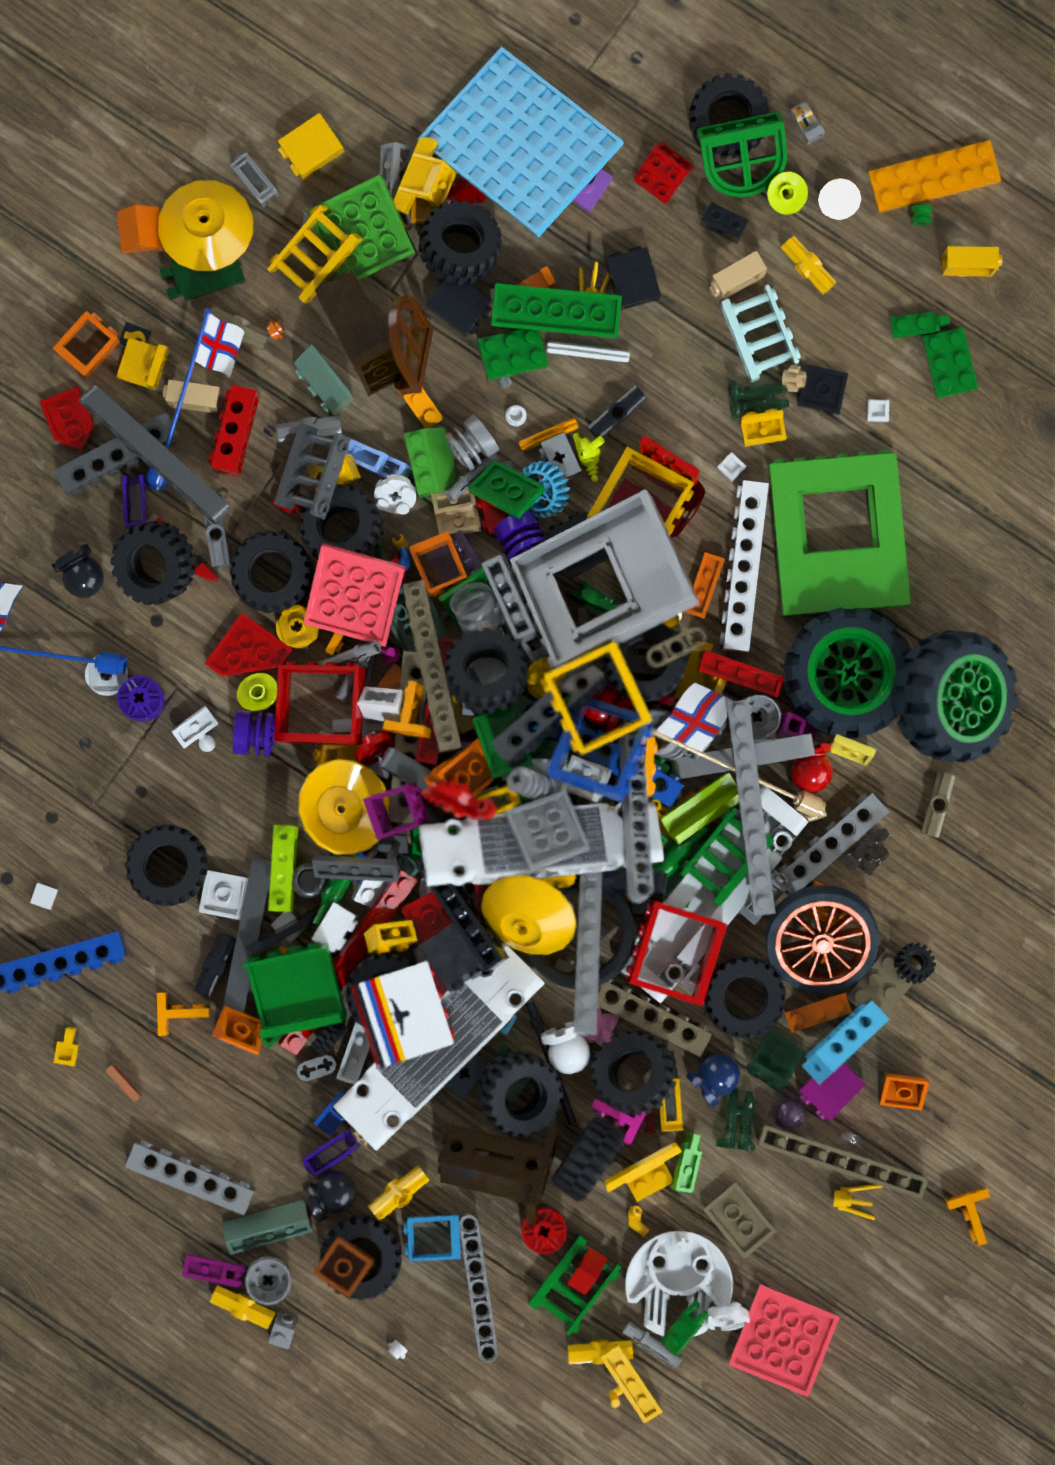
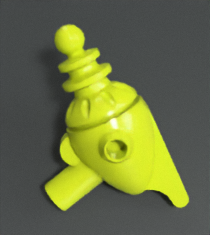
M574 433L573 437L579 461L588 468L586 471H589L588 475H592L591 480L596 482L598 481V476L596 475L598 473L596 471L598 466L596 464L599 461L600 455L598 447L605 441L603 437L599 436L591 442L588 438L582 439L578 433Z

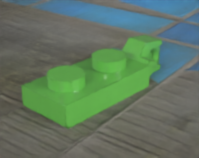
M686 1132L684 1142H682L680 1147L682 1152L678 1155L671 1189L693 1193L702 1155L699 1145L701 1135Z

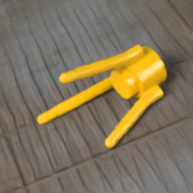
M595 261L591 286L586 288V291L584 290L582 267L578 269L580 292L598 293V289H595L598 262ZM608 272L599 292L601 294H604L610 280Z
M877 1184L853 1187L840 1186V1190H835L833 1207L875 1220V1216L850 1208L851 1204L872 1206L873 1203L852 1199V1194L848 1192L882 1188L883 1186Z

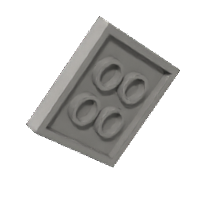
M566 790L505 812L529 872L590 850Z

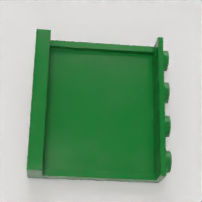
M320 941L308 944L307 948L300 949V946L288 948V952L284 953L276 950L267 953L268 956L261 958L260 955L250 956L241 965L242 968L247 967L262 1024V1029L259 1030L261 1039L340 1023L347 1018L328 943L320 944Z

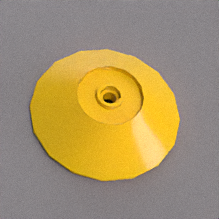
M197 180L179 187L166 199L158 216V236L165 252L179 265L195 271H216L233 264L246 251L253 236V214L246 199L233 187L216 180ZM207 218L208 221L206 223H202L201 219Z
M335 759L320 764L306 777L299 793V815L305 831L318 846L334 854L356 855L370 850L382 838L376 839L363 799L386 791L384 783L372 769L355 760ZM387 796L382 799L389 816L390 798ZM338 806L342 808V813L338 812Z
M527 875L506 876L493 882L484 893L482 912L486 924L498 939L513 949L528 954H551L563 949L574 936L576 920L571 905L561 892L545 881Z

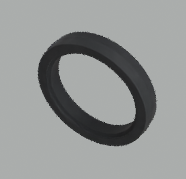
M555 888L563 896L579 893L577 889ZM601 892V897L610 902L620 915L622 938L615 955L609 962L598 969V986L610 981L621 972L628 963L635 945V919L629 904L620 893ZM527 953L533 966L546 979L556 985L575 989L576 974L556 969L541 954Z

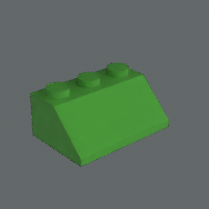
M446 427L426 428L404 433L419 498L445 492L458 481L452 452L444 436L447 434Z

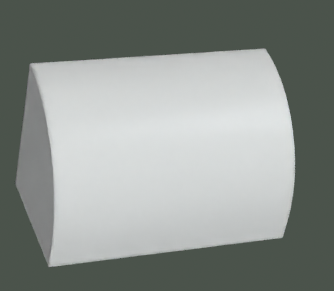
M364 686L357 702L364 719L400 722V710L404 706L405 701L404 691Z

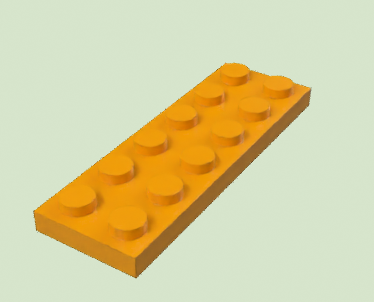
M991 140L868 172L878 213L1001 181Z

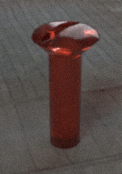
M652 1108L653 1112L647 1114V1129L644 1132L648 1134L656 1133L653 1129L654 1108Z

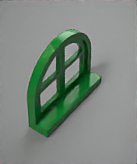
M779 111L696 129L706 177L711 185L723 194L733 197H748L759 194L768 189L771 180L776 175L784 171L787 161L784 121ZM774 135L775 154L749 159L747 140ZM739 142L741 161L714 166L713 147ZM774 160L769 172L761 179L752 183L750 165ZM742 166L744 185L732 184L723 180L717 174V171Z

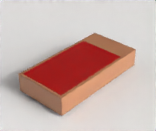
M114 1064L106 1069L107 1074L132 1101L135 1102L142 1096Z

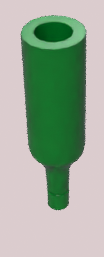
M704 826L680 844L675 842L663 853L662 862L652 863V870L665 872L668 874L667 878L670 877L690 858L694 845L709 830Z
M328 879L321 892V906L312 922L315 926H320L334 902L336 904L340 903L352 880Z

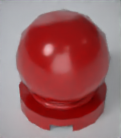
M605 687L602 692L591 697L630 711L633 710V702L630 698L625 697L620 700L618 693L608 687ZM588 707L583 717L591 726L597 728L606 727V734L617 729L623 720Z
M831 743L814 745V756L794 760L791 765V776L794 784L801 790L815 793L826 788L832 780V764L825 756L828 752H831Z

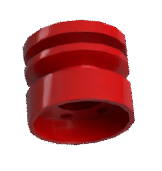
M540 1206L535 1225L526 1224L527 1215H525L521 1233L523 1241L529 1249L536 1253L548 1254L555 1252L562 1246L566 1239L567 1229L564 1217L558 1210L551 1206ZM543 1225L545 1228H550L547 1236H544L543 1233H538Z

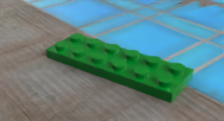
M495 283L491 326L618 338L622 296Z

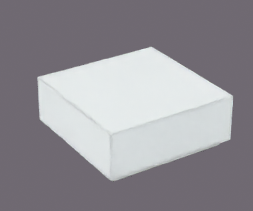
M868 399L867 422H888L889 400Z
M731 452L717 466V469L732 482L747 466Z
M37 883L30 903L51 910L58 890Z

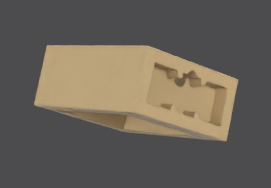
M755 251L714 274L709 290L713 297H718L721 302L765 276L767 267L758 252Z
M168 380V385H164L163 397L170 407L177 408L184 385L183 381ZM188 383L181 409L220 414L223 393L220 387Z

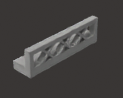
M396 142L381 145L380 175L383 176L393 200L401 184L399 173L402 170L405 174L414 149L413 146ZM400 150L406 151V160L404 162L400 157ZM410 209L408 215L402 213L407 230H411Z

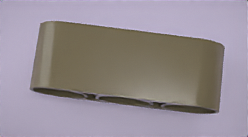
M695 627L651 648L646 658L648 664L656 668L661 667L700 648L706 640L705 632ZM694 632L699 633L702 638L701 642L698 644L692 643L690 641V634ZM671 643H680L682 651L680 653H673L670 649ZM655 651L660 652L663 657L662 661L659 663L653 662L650 657L651 653Z

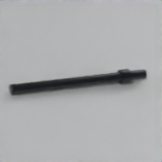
M534 1001L527 1003L526 1006L531 1017V1027L536 1031L547 1064L555 1070L548 1057L550 1045H544L541 1041V1034L545 1032L543 1029V1019L539 1017ZM555 1070L557 1072V1077L561 1079L559 1071ZM562 1082V1086L559 1088L563 1090V1098H560V1102H562V1108L568 1125L576 1123V1119Z

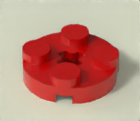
M387 730L374 736L370 733L362 738L363 743L353 754L359 763L365 766L372 765L380 761L378 757L382 754L385 755L388 747L394 749L395 740Z

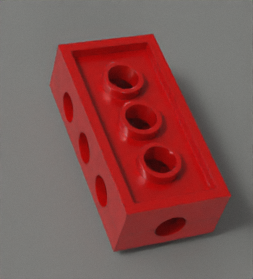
M233 384L231 389L226 390L224 398L226 409L221 410L219 418L221 428L220 431H216L214 437L216 448L215 451H211L209 463H211L215 473L240 478L260 399L257 390ZM237 408H243L242 412L234 413ZM238 428L235 434H229L231 429ZM226 449H233L230 454L224 455Z

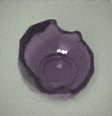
M782 1097L776 1100L772 1106L771 1117L777 1126L786 1130H794L805 1121L806 1110L800 1101L791 1097Z

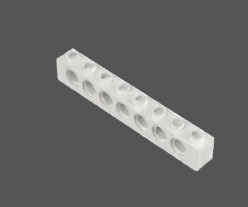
M743 480L742 486L738 485L736 498H740L739 507L735 506L734 519H738L737 527H733L732 540H735V546L730 548L729 561H733L732 569H728L727 582H730V589L725 591L724 603H728L727 611H723L722 624H725V632L720 633L719 644L723 645L722 650L749 652L769 483ZM747 499L755 500L756 508H747L745 501ZM744 520H751L754 523V528L746 530L743 527ZM743 540L749 541L752 546L751 550H742L740 542ZM741 561L747 562L749 570L746 572L740 571L738 563ZM743 582L747 587L746 592L739 593L735 589L736 583ZM741 603L744 606V612L741 614L735 613L733 605ZM731 625H740L742 628L741 634L734 635L730 630Z

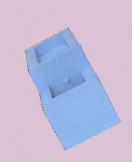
M353 439L349 442L346 454H352L356 466L383 479H387L389 475H401L408 478L412 468L406 463L389 457L387 454Z

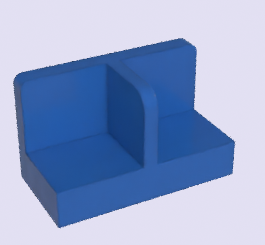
M343 1089L313 1123L330 1136L345 1120L333 1107L346 1094Z

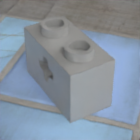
M565 433L541 442L539 452L543 461L547 460L552 462L553 466H559V472H565L563 475L564 479H570L581 474V469ZM557 454L560 457L564 456L562 464L558 461L554 462Z

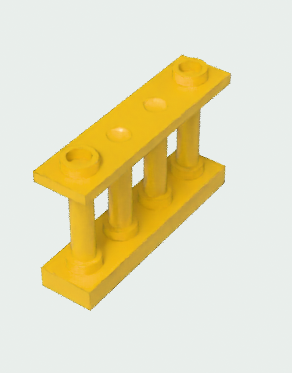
M317 205L309 213L311 217L282 252L272 257L269 261L271 265L267 269L269 272H276L280 269L301 289L300 292L302 293L298 298L303 303H310L316 296L315 289L332 277L363 240L357 233L346 235L325 216L324 213L329 208L327 205ZM317 221L321 222L341 241V247L337 251H333L311 231ZM304 237L327 256L328 262L324 267H319L298 247V244ZM291 253L314 272L315 278L311 283H306L284 263Z

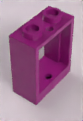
M415 781L363 799L376 839L407 831L429 822L427 810L421 800V792ZM404 791L414 821L392 828L382 798Z

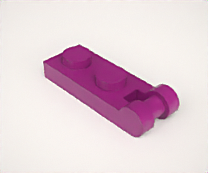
M187 1254L182 1276L242 1287L243 1280H241L242 1272H245L246 1266ZM227 1270L234 1271L232 1278L226 1277Z

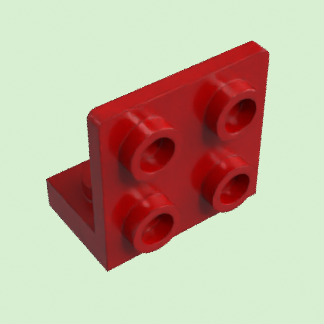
M661 141L653 148L633 178V181L661 202L667 204L684 178L692 172L695 166Z

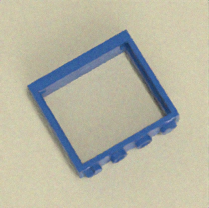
M590 698L589 703L585 707L578 708L573 712L574 715L571 719L578 732L587 707L630 722L640 717L636 712ZM652 721L639 728L616 787L562 770L572 747L569 740L573 739L570 732H565L564 730L547 770L549 777L622 802L624 796H627V793L630 792L631 784L629 783L632 776L635 777L638 772L639 765L637 763L639 758H643L645 755L647 738H651L653 735L654 726Z

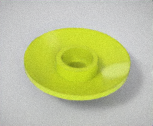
M783 172L776 175L771 180L767 189V199L770 206L781 214L796 213L804 206L808 196V189L804 179L793 172ZM784 189L788 190V194L786 196L782 195V191Z
M255 673L246 677L240 683L237 690L239 704L244 709L252 712L268 708L277 697V683L272 676L265 673Z

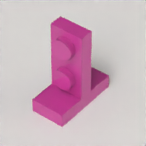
M595 1098L591 1106L595 1108L594 1112L602 1117L608 1114L614 1117L613 1122L623 1127L625 1124L629 1125L623 1142L631 1145L646 1113L642 1112L641 1115L636 1116L627 1115Z

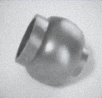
M312 863L299 865L293 872V890L303 898L319 896L327 883V878L314 877Z

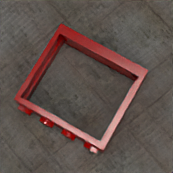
M295 661L286 662V665H278L274 741L304 744H362L363 715L357 702L365 686V668L359 667V663H346V666H338L339 663L326 662V666H318V662H306V665H299V662ZM291 673L354 675L351 735L288 733Z
M651 900V903H648L644 911V916H646L645 922L640 925L637 936L640 937L638 944L634 945L631 957H633L631 966L628 965L626 968V982L703 1006L728 924ZM659 909L713 926L692 996L638 979Z

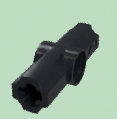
M635 385L618 401L611 404L609 409L588 426V429L595 438L599 436L604 438L647 400L646 396ZM615 408L621 409L623 416L620 418L613 417L612 410Z
M222 932L219 933L211 952L205 958L201 968L202 972L193 991L211 998L219 978L223 976L228 965V958L236 942L235 938Z

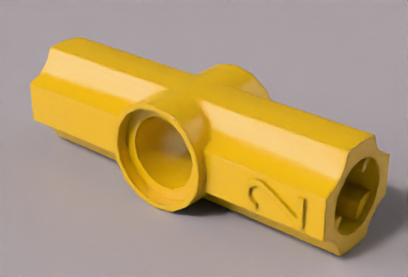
M795 236L787 240L780 248L795 264L794 267L804 279H808L822 295L836 284V281L822 267L819 258L813 252H809Z
M416 1166L400 1180L395 1179L389 1182L385 1187V1192L367 1207L377 1220L381 1221L395 1208L406 1206L411 1201L412 1194L430 1180L421 1168Z
M217 1285L210 1300V1303L229 1311L234 1317L243 1321L248 1320L267 1330L276 1313L256 1303L253 1298L242 1293L237 1294L220 1285Z
M632 1340L590 1341V1343L568 1345L569 1364L590 1362L592 1364H604L599 1354L616 1343L619 1344L629 1360L633 1359Z

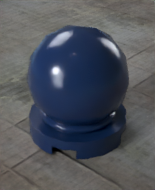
M722 1053L705 1058L700 1064L699 1072L694 1073L691 1070L686 1077L695 1088L699 1086L705 1094L702 1097L713 1107L719 1103L716 1099L718 1096L727 1095L734 1091L739 1083L741 1073L737 1062L730 1056Z

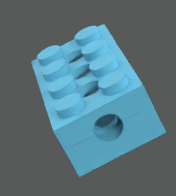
M873 1001L867 1005L862 1003L805 1056L807 1061L802 1067L818 1084H821L890 1019Z

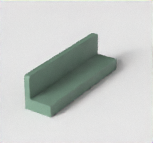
M305 1200L222 1223L225 1243L230 1255L313 1232Z

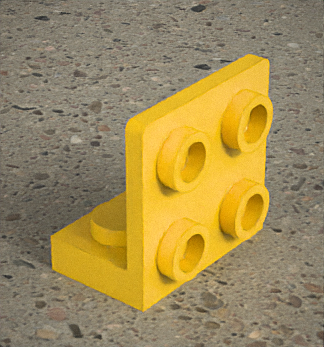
M129 338L117 378L157 391L169 349L164 345L158 344L157 347Z

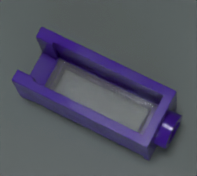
M144 475L134 478L122 476L124 526L127 529H131L145 522L147 523L146 477Z
M348 1128L303 1158L305 1169L315 1177L354 1152L360 1145Z

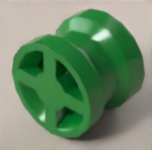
M930 205L912 206L913 218L911 219V224L916 226L931 225L930 213L933 207Z

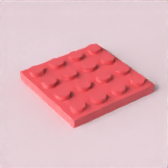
M323 543L304 624L367 642L376 640L381 646L386 647L406 566Z
M759 1284L749 1309L750 1322H744L745 1326L741 1329L728 1365L808 1397L840 1316Z

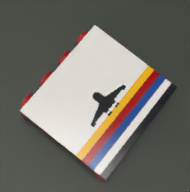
M427 961L351 986L377 1069L454 1044L452 1040L455 1039L451 1026L448 1027L446 1021L448 1013L445 1006H441L439 999L442 997L438 985L435 986L434 970L431 965H428Z

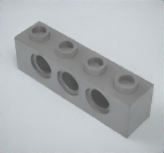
M500 554L482 563V567L515 640L522 644L539 636L506 560Z

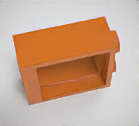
M87 311L53 347V350L86 379L91 376L120 343L117 338L119 334L112 327H104L101 324L103 320L96 313L90 314ZM89 320L110 340L85 366L64 347Z
M448 531L409 547L429 596L439 597L446 592L445 590L454 587L465 578H468ZM448 544L461 576L431 588L418 556Z

